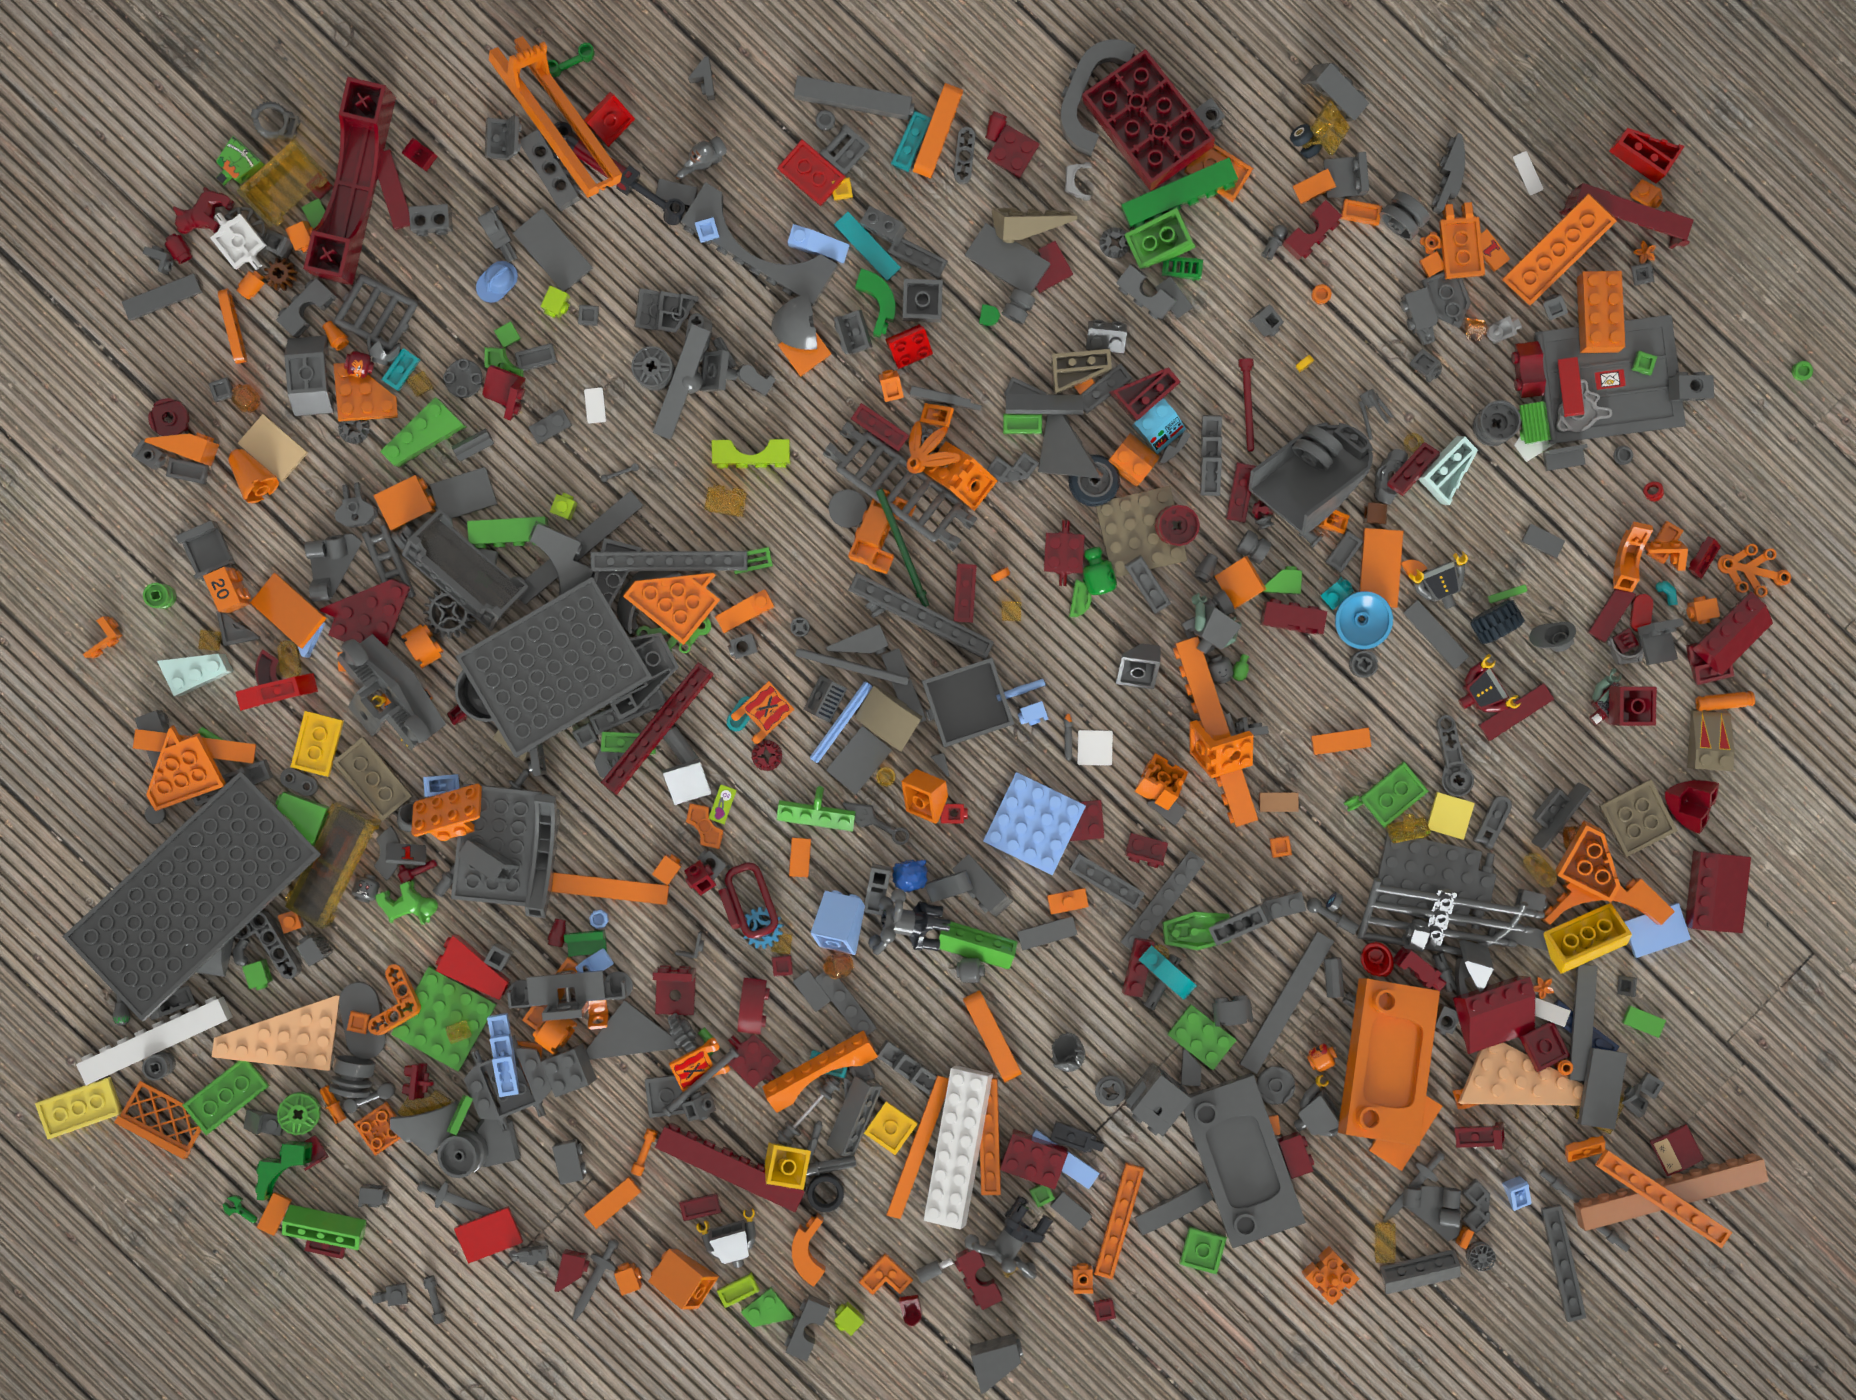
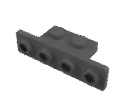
M1577 783L1567 796L1562 790L1555 787L1532 816L1542 828L1531 842L1545 850L1592 790L1581 783Z

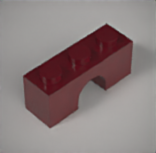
M1325 200L1309 216L1315 223V232L1307 234L1298 227L1282 245L1297 260L1302 256L1306 259L1313 252L1311 247L1315 243L1320 245L1327 237L1325 233L1329 229L1333 231L1340 224L1338 220L1342 215Z
M969 1249L957 1253V1260L954 1261L959 1272L963 1271L965 1278H963L967 1289H972L974 1293L972 1299L975 1305H980L981 1309L984 1310L1002 1301V1294L994 1278L983 1282L975 1276L980 1268L986 1266L982 1254Z

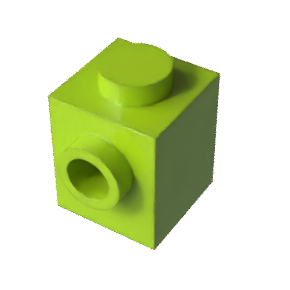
M550 286L540 307L545 310L544 314L555 318V316L561 318L562 314H566L568 311L570 296L568 293Z
M563 493L562 496L556 494L550 513L571 521L578 503L573 501L574 497L566 493Z
M848 1301L845 1305L840 1304L834 1311L836 1327L841 1331L845 1330L850 1336L864 1323L865 1317Z

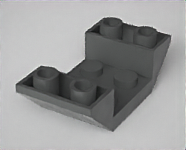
M327 335L290 338L287 340L284 354L287 392L294 416L334 413L333 394L328 390L326 356L329 355Z

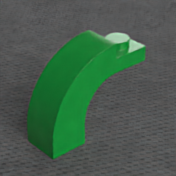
M861 268L855 289L871 295L877 301L880 312L873 336L881 339L882 334H886L889 323H886V320L893 323L895 320L894 295L889 285L880 276Z

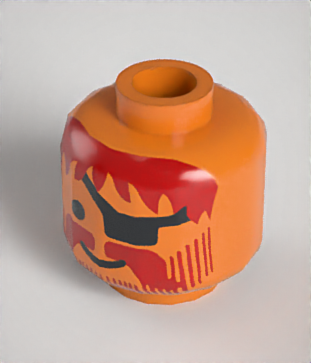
M1323 1043L1312 1048L1307 1059L1313 1070L1323 1072L1335 1066L1334 1058L1337 1057V1054L1333 1047L1329 1048Z

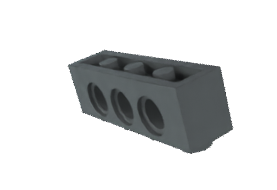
M537 129L520 139L523 150L560 211L580 201L581 199L578 194L581 192L576 183L571 184L568 178L571 175L566 167H561L558 162L559 160L553 158L554 150L551 151L548 146L549 143L541 132ZM545 149V155L538 157V150ZM549 166H556L554 173H547ZM560 182L566 183V187L563 190H557V185Z

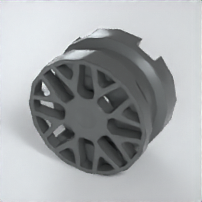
M1369 651L1356 652L1349 660V669L1353 675L1359 678L1370 677L1378 669L1377 657Z
M1482 1241L1471 1243L1466 1250L1467 1261L1478 1271L1490 1270L1496 1262L1494 1250Z

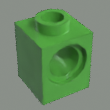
M266 959L242 967L249 989L256 987V990L268 987L267 983L273 981Z

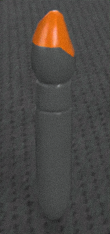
M1069 713L1064 718L1065 757L1067 761H1070L1072 758L1073 723Z

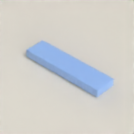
M1037 1129L1032 1134L1033 1137L1057 1145L1056 1142L1051 1141L1050 1138ZM1068 1151L1062 1172L1089 1189L1100 1173Z

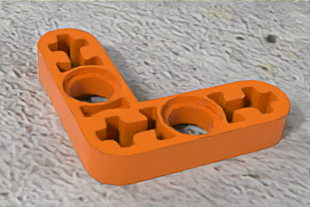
M389 965L385 971L387 981L398 1004L369 1021L368 1030L374 1035L387 1033L416 1016L421 1010V1004L407 973L400 965ZM394 970H398V971H399V972L396 974L397 977L392 976V974H394ZM402 985H406L407 992L401 996L399 988ZM409 1003L414 1004L412 1007L413 1011L406 1010L410 1007ZM394 1011L399 1015L396 1022H392L390 1019ZM386 1021L387 1024H382L379 1026L380 1030L375 1029L377 1023H383Z

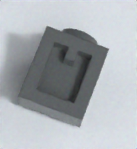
M1423 348L1410 362V366L1424 375L1429 383L1433 379L1438 378L1442 372L1441 362Z

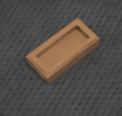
M1259 792V812H1299V793Z

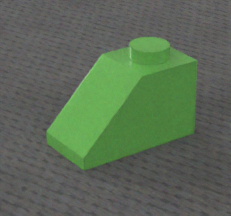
M1285 566V569L1278 571L1264 584L1266 590L1263 592L1301 594L1302 571L1297 570V567Z

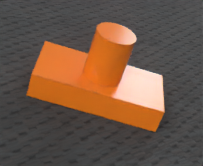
M1085 888L1047 895L1051 915L1089 907Z

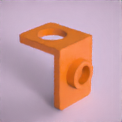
M607 1000L589 1001L588 1029L607 1028L609 1017ZM596 1019L604 1020L602 1023L599 1024L593 1023V1021Z

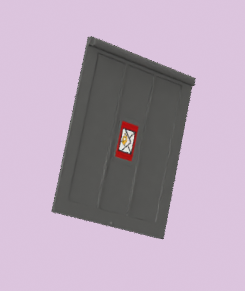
M1672 315L1624 321L1625 347L1619 353H1580L1579 327L1534 333V341L1539 342L1544 353L1543 369L1546 386L1542 401L1546 403L1551 440L1548 441V444L1686 426L1683 401H1669L1668 378L1676 376V373L1679 372ZM1637 351L1657 356L1652 375L1649 376L1631 370ZM1578 357L1580 379L1587 381L1589 391L1600 395L1597 406L1610 408L1612 416L1608 419L1597 420L1590 428L1582 432H1560L1556 428L1558 407L1562 402L1557 361L1558 359Z

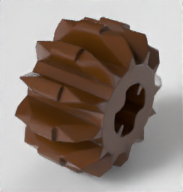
M275 258V264L269 261L268 264L271 267L264 268V271L268 273L264 276V279L269 280L267 285L273 286L276 291L280 288L286 291L287 285L293 288L291 282L298 281L293 276L298 273L296 269H293L294 264L292 262L288 263L286 258H283L282 261L279 258ZM280 271L284 272V275L281 274L282 278L278 277Z

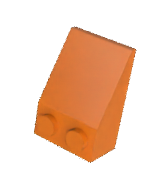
M198 432L196 436L180 434L145 438L144 441L212 466L219 444L214 443V438Z

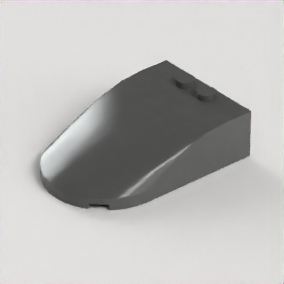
M1328 422L1314 425L1331 434L1343 446V449L1336 458L1331 457L1333 463L1327 472L1317 470L1308 465L1293 452L1292 447L1296 441L1303 439L1301 433L1251 470L1249 491L1305 536L1343 503L1371 469L1373 461L1372 445L1362 432L1352 426L1343 423L1328 425Z

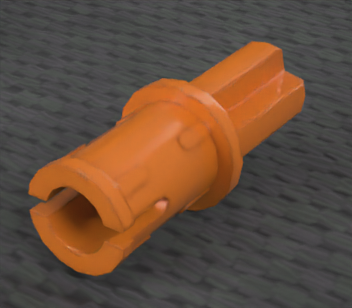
M326 1085L319 1092L327 1105L325 1108L329 1110L335 1124L347 1117L341 1109L340 1100H336L334 1094L329 1091L330 1086Z

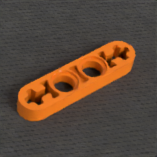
M229 289L219 290L218 299L233 359L236 364L247 362V354L232 294Z

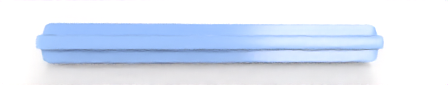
M865 681L814 750L810 759L815 763H819L872 689L871 684Z

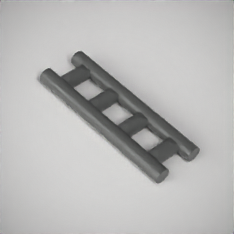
M387 524L380 526L381 533L372 537L369 531L362 533L381 583L400 576L402 583L411 586L408 598L415 597L416 594ZM385 540L389 550L378 555L374 544ZM393 558L396 568L385 572L382 561Z

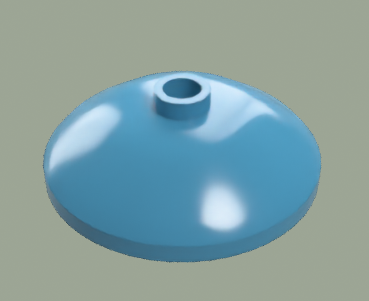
M1368 591L1356 592L1346 597L1339 605L1335 615V627L1339 637L1346 644L1357 649H1370L1380 645L1388 637L1393 626V613L1387 601L1380 595ZM1362 615L1364 620L1359 622L1358 617Z

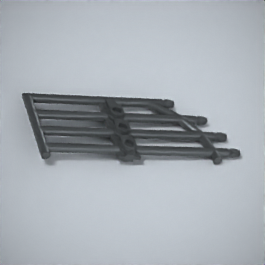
M1376 877L1371 887L1357 938L1404 946L1402 938L1367 932L1369 924L1406 930L1407 926L1411 925L1408 922L1371 917L1373 908L1429 917L1428 926L1430 934L1424 949L1462 955L1460 947L1442 945L1444 936L1477 941L1478 943L1476 944L1486 947L1493 944L1516 947L1517 941L1507 940L1503 937L1511 931L1533 933V927L1518 924L1522 916L1540 919L1544 918L1545 913L1527 909L1528 903L1521 902L1519 907L1459 898L1457 897V892L1444 888L1443 890L1438 889L1437 894L1381 885L1382 880ZM1378 892L1430 900L1434 901L1432 910L1376 901ZM1454 905L1514 914L1510 922L1454 914L1452 910ZM1450 920L1501 930L1493 936L1451 930L1447 929Z

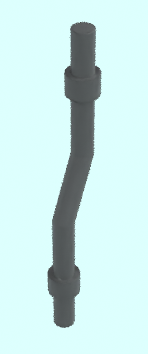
M1544 1168L1540 1171L1539 1174L1550 1182L1554 1189L1560 1190L1575 1203L1582 1199L1563 1184L1564 1181L1559 1177H1554ZM1605 1226L1596 1228L1612 1244L1615 1243L1625 1252L1630 1249V1245L1623 1241L1614 1230H1609Z

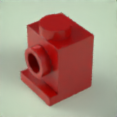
M945 803L940 816V823L964 824V819H968V808H964V803ZM953 809L957 810L958 812L957 816L955 817L950 815V812Z

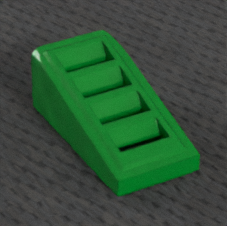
M1174 257L1163 261L1161 276L1200 281L1203 259ZM1169 262H1173L1172 272H1168ZM1177 263H1181L1180 273L1176 272ZM1185 264H1188L1187 273H1184ZM1193 265H1196L1195 274L1192 273Z

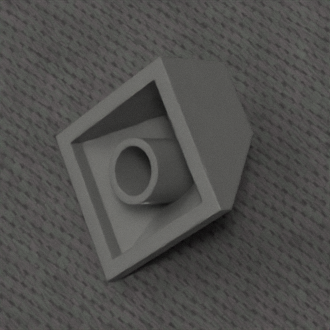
M1140 644L1123 653L1116 684L1154 689L1161 661V646Z

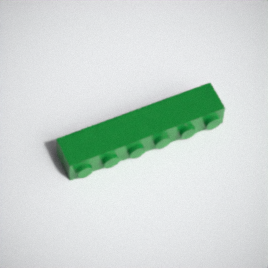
M1227 158L1121 204V209L1129 228L1134 227L1136 229L1144 225L1145 222L1154 220L1175 208L1180 211L1182 206L1186 204L1189 206L1195 205L1200 202V198L1205 196L1207 199L1217 195V191L1223 188L1225 191L1232 189L1236 186L1235 183H1237L1238 177L1230 158Z

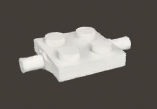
M222 213L215 215L214 218L221 227L210 238L233 268L238 269L246 262H250L255 270H258L259 267L261 268L262 264H260L255 256L267 245L246 218L239 214L233 220L227 221Z

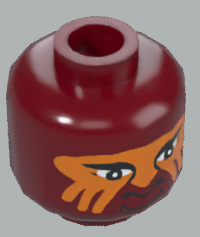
M352 351L351 354H347L344 369H347L348 375L366 378L368 373L372 374L374 362H371L369 354L359 351Z

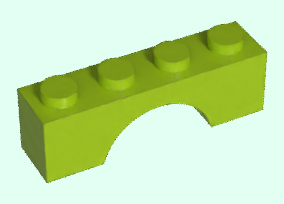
M770 439L767 447L756 455H745L739 452L732 440H712V464L717 465L718 469H726L728 465H736V468H748V465H755V468H767V465H775V468H786V464H791L790 440Z

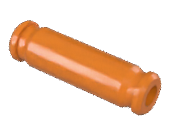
M1752 691L1698 696L1695 699L1698 711L1739 708L1755 704V695Z

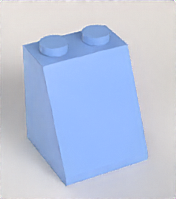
M836 890L824 892L811 930V935L819 947L852 955L856 954L865 909L861 898L854 894H850V896L843 895Z

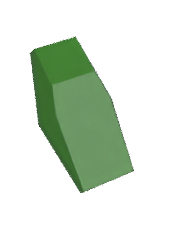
M1191 912L1162 922L1164 944L1194 950L1216 946L1208 928L1214 923L1228 918L1229 914Z

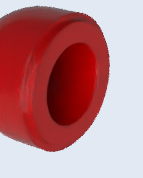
M1653 481L1646 484L1643 493L1647 500L1656 502L1663 497L1664 489L1661 483ZM1651 487L1659 489L1656 494H1649L1648 490Z

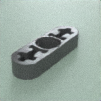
M963 127L958 133L954 179L960 185L967 184L972 174L975 132L970 127ZM965 132H969V136H972V138L968 139V146H964V137H961V135H965ZM960 152H969V160L962 161L959 158ZM962 165L965 166V174L968 175L965 176L964 180H961L960 176L957 175L961 173Z

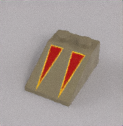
M1691 711L1687 768L1733 772L1735 750L1731 713Z

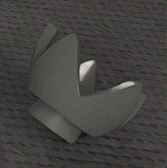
M367 335V349L369 355L373 357V362L387 365L388 361L392 362L398 356L401 343H397L389 352L383 349L381 341H377L372 345L371 336Z

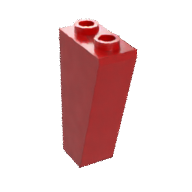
M454 934L452 937H448L444 944L446 950L443 955L440 954L436 961L438 966L436 971L498 1000L502 999L511 980L501 971L484 963L486 958L461 936Z

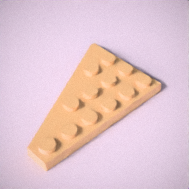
M335 995L216 1036L213 1042L212 1057L330 1071L340 995Z
M1503 1042L1478 1052L1458 1103L1580 1106L1584 1084L1576 1080H1569L1568 1076L1562 1075L1551 1067L1536 1072L1527 1054Z

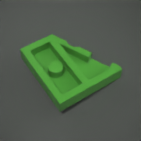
M772 1286L741 1310L742 1315L752 1327L794 1318V1314Z

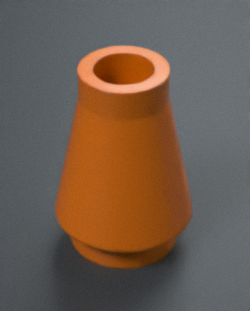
M328 321L322 326L332 348L342 350L349 344L348 336L332 321Z

